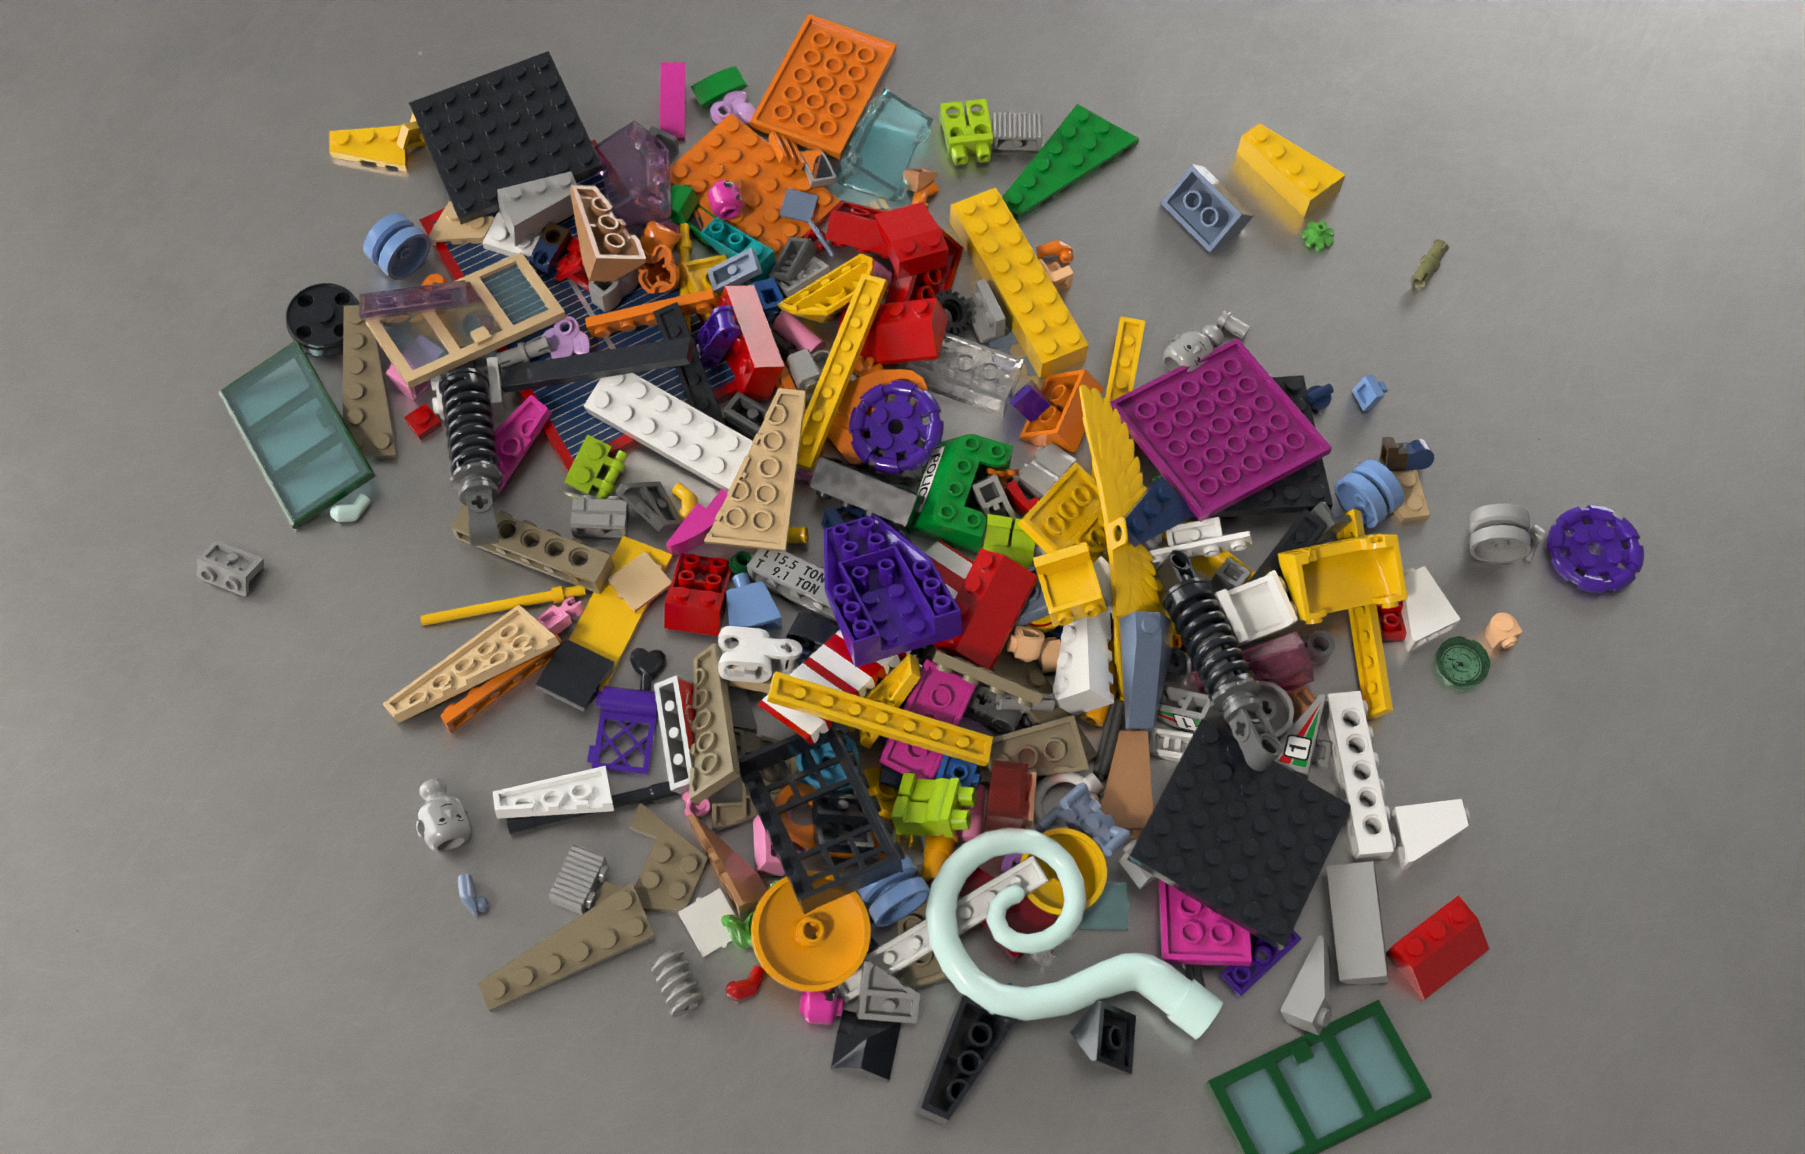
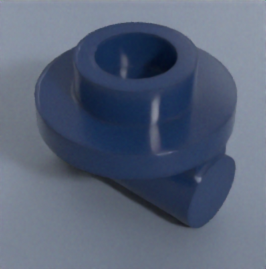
M1328 383L1324 386L1316 385L1307 390L1308 394H1306V397L1310 401L1311 408L1322 410L1329 406L1331 394L1334 392L1331 384Z

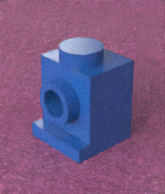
M774 278L751 283L756 289L767 321L775 320L782 311L778 303L782 302L784 298Z
M944 755L936 779L945 778L950 780L951 778H959L961 786L972 787L977 791L981 774L977 773L976 764ZM959 772L964 774V776L956 777L954 773Z

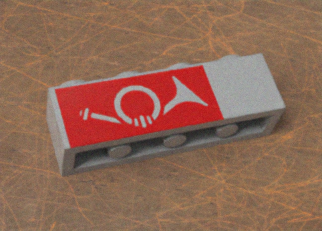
M676 675L654 684L670 791L683 794L689 790L690 769L694 767V757L690 755L691 745L695 743V733L691 731V722L695 719L696 710L692 708L693 682Z

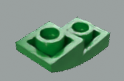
M733 66L702 79L692 85L691 89L700 105L706 109L727 93L742 91L748 85L739 69Z

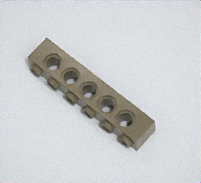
M463 504L450 528L457 540L471 545L468 507ZM494 511V516L497 520L499 543L475 547L571 584L582 586L597 594L601 593L614 569L611 556L606 550L599 547L593 549L578 539L572 538L570 540L564 538L552 529H547L546 531L538 528L531 521L523 520L522 522L514 519L507 512L500 511L498 513ZM514 533L512 537L505 538L508 534ZM532 543H538L534 547H529ZM556 552H562L559 556H553ZM581 561H587L584 565H577Z

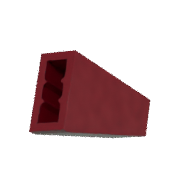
M978 867L966 879L957 900L995 878ZM1025 897L1020 903L1012 905L1006 911L1005 917L1011 929L1024 934L1041 932L1052 926L1057 920L1055 916L1041 910ZM986 920L978 924L1012 964L1026 954L1011 951L995 941Z

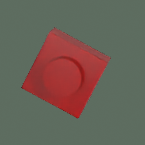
M426 403L404 417L407 425L420 440L442 427L441 421Z

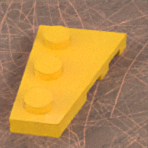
M402 125L329 131L331 157L359 163L362 161L374 162L376 166L386 167V165L398 167V170L407 171V149L402 150L397 145Z
M908 654L865 698L899 708L920 679L918 658ZM859 729L860 744L870 749L879 735Z

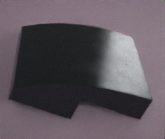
M565 639L543 670L535 688L585 712L597 697L600 685L614 669V661Z
M828 793L812 800L815 847L869 824L855 794ZM871 831L853 839L860 854L875 848ZM848 842L828 849V852L853 854Z

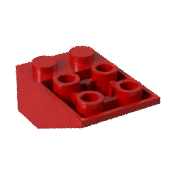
M680 554L665 600L664 629L713 636L719 635L727 603L726 591L729 590L732 571L729 568L730 560L698 556L696 554Z

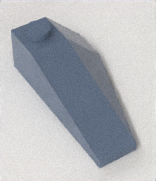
M1134 611L1119 618L1126 729L1151 730L1154 729L1173 650L1172 621L1158 612Z

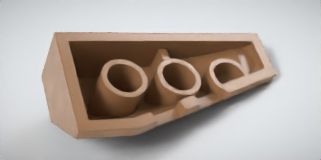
M571 185L570 193L582 262L588 280L615 281L646 262V257L639 239L635 235L631 236L625 229L626 223L622 218L617 219L611 211L612 206L596 186Z
M693 813L689 814V825L705 855L708 857L739 919L742 922L745 921L755 911L760 899L771 885L767 879L762 881L759 874Z

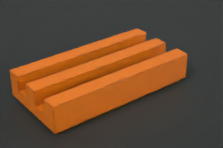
M772 131L768 139L779 163L796 170H801L805 162L795 142L791 139L786 140L785 136L781 134L778 137L777 133Z

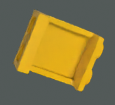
M1086 542L1033 558L1053 627L1069 625L1075 620L1085 617H1096L1100 613L1107 611Z

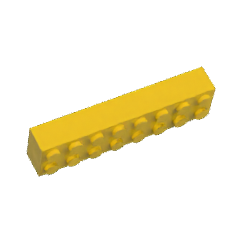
M995 187L951 204L949 221L981 278L986 279L1008 325L1039 379L1086 361L1089 344L997 188Z

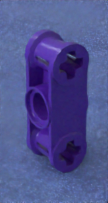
M722 305L715 308L694 339L705 370L713 369L719 365L720 360L740 334V328L734 321L735 311L732 306Z

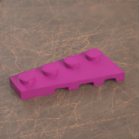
M532 395L494 431L496 435L495 443L497 445L496 454L499 457L498 466L503 475V481L500 483L499 488H497L498 495L552 414L546 406Z

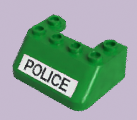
M966 434L940 442L939 447H935L931 453L932 457L926 463L916 493L923 495L924 498L913 526H906L908 532L915 537L935 543L941 540L954 549L978 555L982 547L986 518L980 511L964 506L979 464L1009 469L1013 446L975 434Z

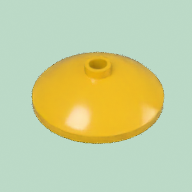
M1056 828L1043 832L1042 834L1056 840L1074 858L1084 879L1086 893L1085 910L1088 909L1099 899L1106 884L1107 865L1101 849L1089 836L1074 829ZM1022 854L1020 863L1034 855ZM1034 856L1049 882L1026 896L1041 910L1060 916L1065 901L1062 885L1057 877V873L1044 860Z

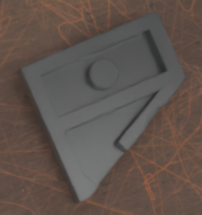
M660 481L620 484L615 490L622 499L658 532L677 530L683 522Z

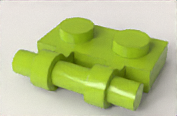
M587 434L563 483L588 495L591 487L594 486L599 489L596 498L607 499L608 495L612 494L615 489L614 483L619 473H623L626 467L624 463L628 454L619 450L615 459L607 456L612 446ZM602 465L610 468L604 480L597 478Z

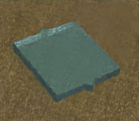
M1106 882L1099 899L1084 911L1082 921L1077 930L1128 931V910L1130 904L1127 903V883Z

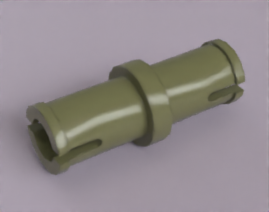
M1435 240L1427 255L1422 256L1420 266L1411 277L1412 283L1416 281L1415 286L1425 287L1433 272L1438 271L1440 261L1449 249L1448 244L1442 248L1446 243L1445 241Z

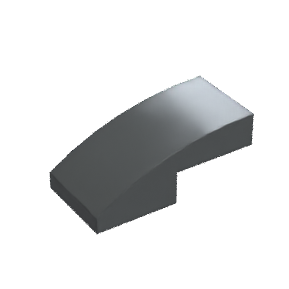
M1228 557L1210 581L1213 593L1215 594L1224 589L1228 591L1243 585L1251 572Z

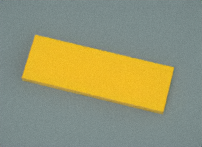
M623 535L611 558L614 569L610 576L643 552H646L657 565H661L662 571L666 574L673 560V555ZM608 581L600 594L593 592L569 638L570 641L614 661V669L600 685L599 691H603V687L608 686L651 603L649 602L634 613L623 599L618 598V593Z

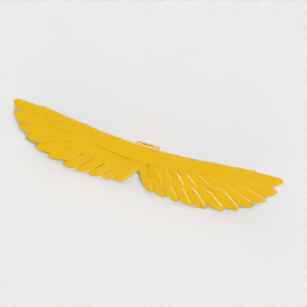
M1082 384L1079 387L1084 416L1082 419L1091 451L1092 465L1104 519L1112 590L1114 656L1117 666L1119 694L1121 697H1124L1119 618L1134 611L1160 613L1158 608L1160 606V599L1156 593L1159 587L1153 577L1156 575V572L1151 563L1153 561L1151 553L1142 544L1134 547L1128 541L1126 520L1124 518L1145 493V488H1141L1143 475L1142 472L1139 473V457L1134 458V440L1129 439V430L1126 422L1121 424L1118 410H1112L1108 398L1102 399L1100 392L1096 388L1091 389L1090 392L1089 388ZM1118 525L1121 527L1122 533L1117 529Z

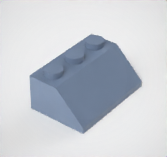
M1193 164L1160 202L1210 253L1237 236L1254 216L1204 166Z

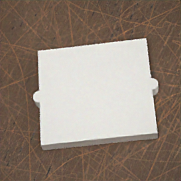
M720 888L702 899L697 897L695 903L678 912L702 957L720 947L726 948L727 943L732 941L727 927L723 926L721 922V917L723 915L735 914Z

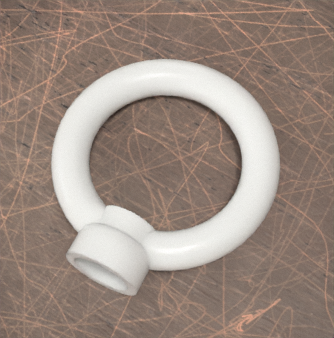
M1077 773L1046 776L1035 789L1034 818L1036 822H1039L1045 816L1043 799L1047 790L1053 785L1061 782H1069L1075 785L1085 783L1088 786L1090 798L1099 802L1098 795L1104 791L1102 784L1093 773H1089L1085 777ZM1052 824L1046 831L1056 828L1068 827H1061L1056 824Z

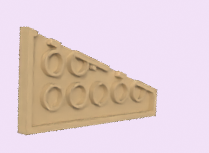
M778 388L758 434L756 433L752 441L753 444L730 486L728 495L715 517V522L704 540L705 543L786 552L806 391Z
M517 605L392 696L383 705L391 716L400 723L560 645L555 635L524 608Z

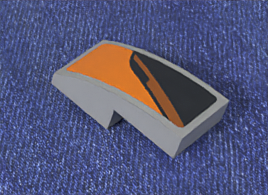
M814 149L800 152L805 162L802 170L806 173L811 188L835 184L836 176L822 150Z

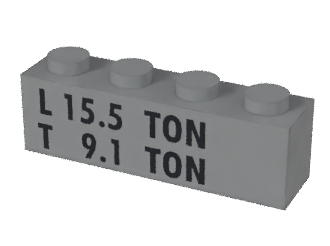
M758 549L747 565L751 582L762 581L768 590L836 621L825 594L824 567L815 566L805 558L794 556L787 552Z

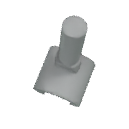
M1536 524L1528 532L1532 543L1531 552L1525 558L1527 563H1531L1535 550L1545 535V531Z

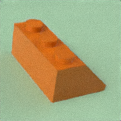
M1086 369L1047 375L1041 392L1051 406L1032 423L1027 420L1019 438L1038 447L1042 445L1046 447L1049 443L1053 442L1067 453L1076 452L1085 432L1079 387L1082 384L1086 385L1090 392L1091 389L1096 388L1100 394H1102L1104 388Z

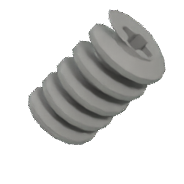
M683 949L660 953L648 961L649 965H654L651 970L653 975L658 976L656 979L658 986H664L661 993L664 997H668L666 1004L668 1007L673 1008L670 1012L672 1017L682 1016L691 1012L699 1006L698 1000L704 996L703 992H693L699 985L698 981H688L694 975L693 970L685 972L683 970L689 964L688 960L679 961V958L684 954Z

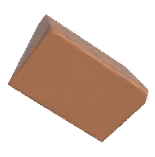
M925 168L903 170V188L919 192L936 179L938 173L937 171Z
M1304 684L1287 693L1292 700L1294 708L1293 722L1295 723L1317 699Z

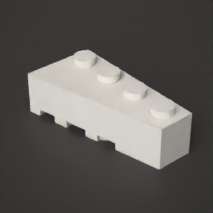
M1109 610L1100 613L1096 617H1085L1075 620L1063 627L1052 694L1054 699H1051V701L1055 700L1056 706L1075 716L1114 703V695L1110 693L1109 688L1113 684V674L1109 672L1108 663L1112 661V652L1108 650L1107 644L1111 640Z

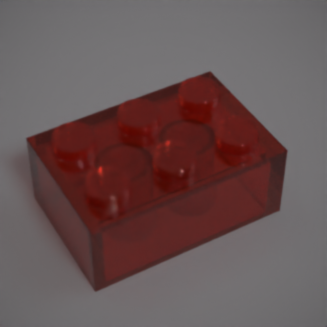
M993 760L987 791L983 833L1008 827L1026 829L1030 802L1027 801L1029 800L1033 774H1027L1028 764Z

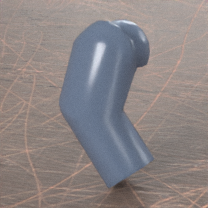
M460 875L458 877V886L462 902L470 913L474 915L486 912L488 910V902L486 897H475L472 875Z

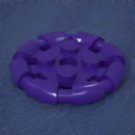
M892 380L891 384L882 385L880 383L875 385L860 397L861 402L851 412L849 433L852 434L853 438L851 442L853 450L865 464H868L870 461L875 462L874 470L879 472L901 474L900 471L909 469L913 471L930 460L932 457L931 453L935 447H939L942 440L944 421L940 419L939 413H941L939 404L927 390L922 391L918 388L917 384L912 382ZM886 395H895L896 401L886 402ZM912 397L918 400L915 407L909 403ZM870 406L875 409L871 417L866 415ZM929 416L930 423L923 425L922 418ZM896 421L902 422L904 426L902 432L899 434L890 433L892 423ZM870 430L871 438L864 439L862 432ZM920 437L927 441L923 448L916 446ZM878 448L885 451L881 457L875 455ZM907 453V459L898 461L897 455Z
M1587 505L1586 508H1580L1579 506L1571 508L1556 519V525L1550 527L1547 537V551L1551 553L1552 559L1550 561L1557 573L1566 582L1569 580L1577 585L1576 588L1590 593L1603 594L1608 590L1616 592L1627 587L1635 580V574L1641 571L1644 562V547L1639 544L1640 535L1625 517L1621 519L1613 514L1614 511L1609 508L1597 505ZM1582 519H1588L1589 524L1583 525ZM1606 523L1611 524L1612 526L1615 527V530H1614L1611 526L1605 525V524H1606ZM1565 530L1572 534L1571 537L1565 534ZM1628 543L1629 549H1623L1622 544ZM1588 546L1598 547L1601 555L1591 553ZM1562 551H1566L1567 556L1563 555ZM1621 564L1626 569L1622 570L1619 567H1617V565ZM1577 566L1586 572L1584 576L1575 571Z

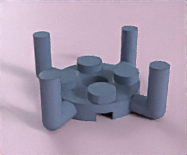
M1079 783L1060 800L1062 808L1054 807L1035 824L1036 830L1043 833L1058 819L1063 820L1069 829L1080 831L1089 836L1099 846L1102 853L1104 852L1107 856L1114 854L1131 836L1129 830L1116 826L1110 814L1105 816L1100 810L1102 805L1090 798L1088 786L1085 783Z

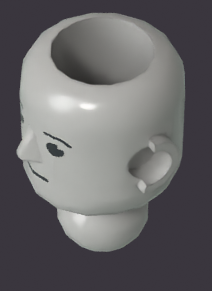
M1211 324L1206 325L1201 333L1192 330L1175 335L1168 341L1170 344L1163 352V361L1167 370L1170 372L1183 365L1190 367L1187 370L1189 372L1203 365L1207 361L1196 363L1212 353L1213 348H1217L1222 344L1224 340L1222 331L1216 325Z
M439 778L428 780L420 786V796L426 803L419 809L416 829L419 837H424L425 843L430 849L443 852L463 845L470 837L471 824H469L467 818L468 811H465L462 802L456 796L446 795V783Z

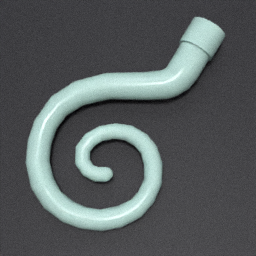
M1008 827L984 832L960 846L943 863L931 884L925 911L930 946L942 971L956 989L988 1010L990 1014H998L1023 1021L1069 1015L1091 1006L1096 1001H1103L1128 991H1136L1167 1014L1166 1017L1194 1039H1198L1220 1011L1223 1001L1194 979L1192 981L1167 962L1153 955L1143 953H1123L1053 983L1020 987L997 982L977 967L968 956L959 938L956 907L958 895L966 879L978 866L991 858L1013 853L1032 854L1044 860L1056 871L1062 885L1065 902L1062 913L1056 922L1041 932L1024 934L1016 932L1008 926L1005 918L1006 911L1012 905L1024 900L1025 892L1021 887L1011 885L1002 889L989 903L986 921L994 940L1011 951L1029 954L1053 949L1069 939L1082 921L1086 906L1084 879L1074 858L1056 840L1031 829Z

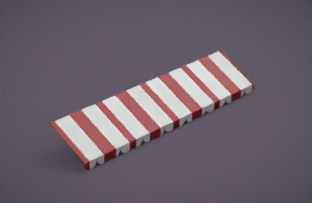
M938 540L925 554L930 557L952 597L955 599L974 562L943 541ZM839 630L794 670L790 676L864 697L866 687L868 689L874 688L878 682V677H886L889 672V666L892 668L896 667L900 662L901 656L906 657L911 651L855 667L842 633ZM768 695L757 704L803 737L808 744L816 743L819 738V731L826 733L831 726L830 720L767 702Z

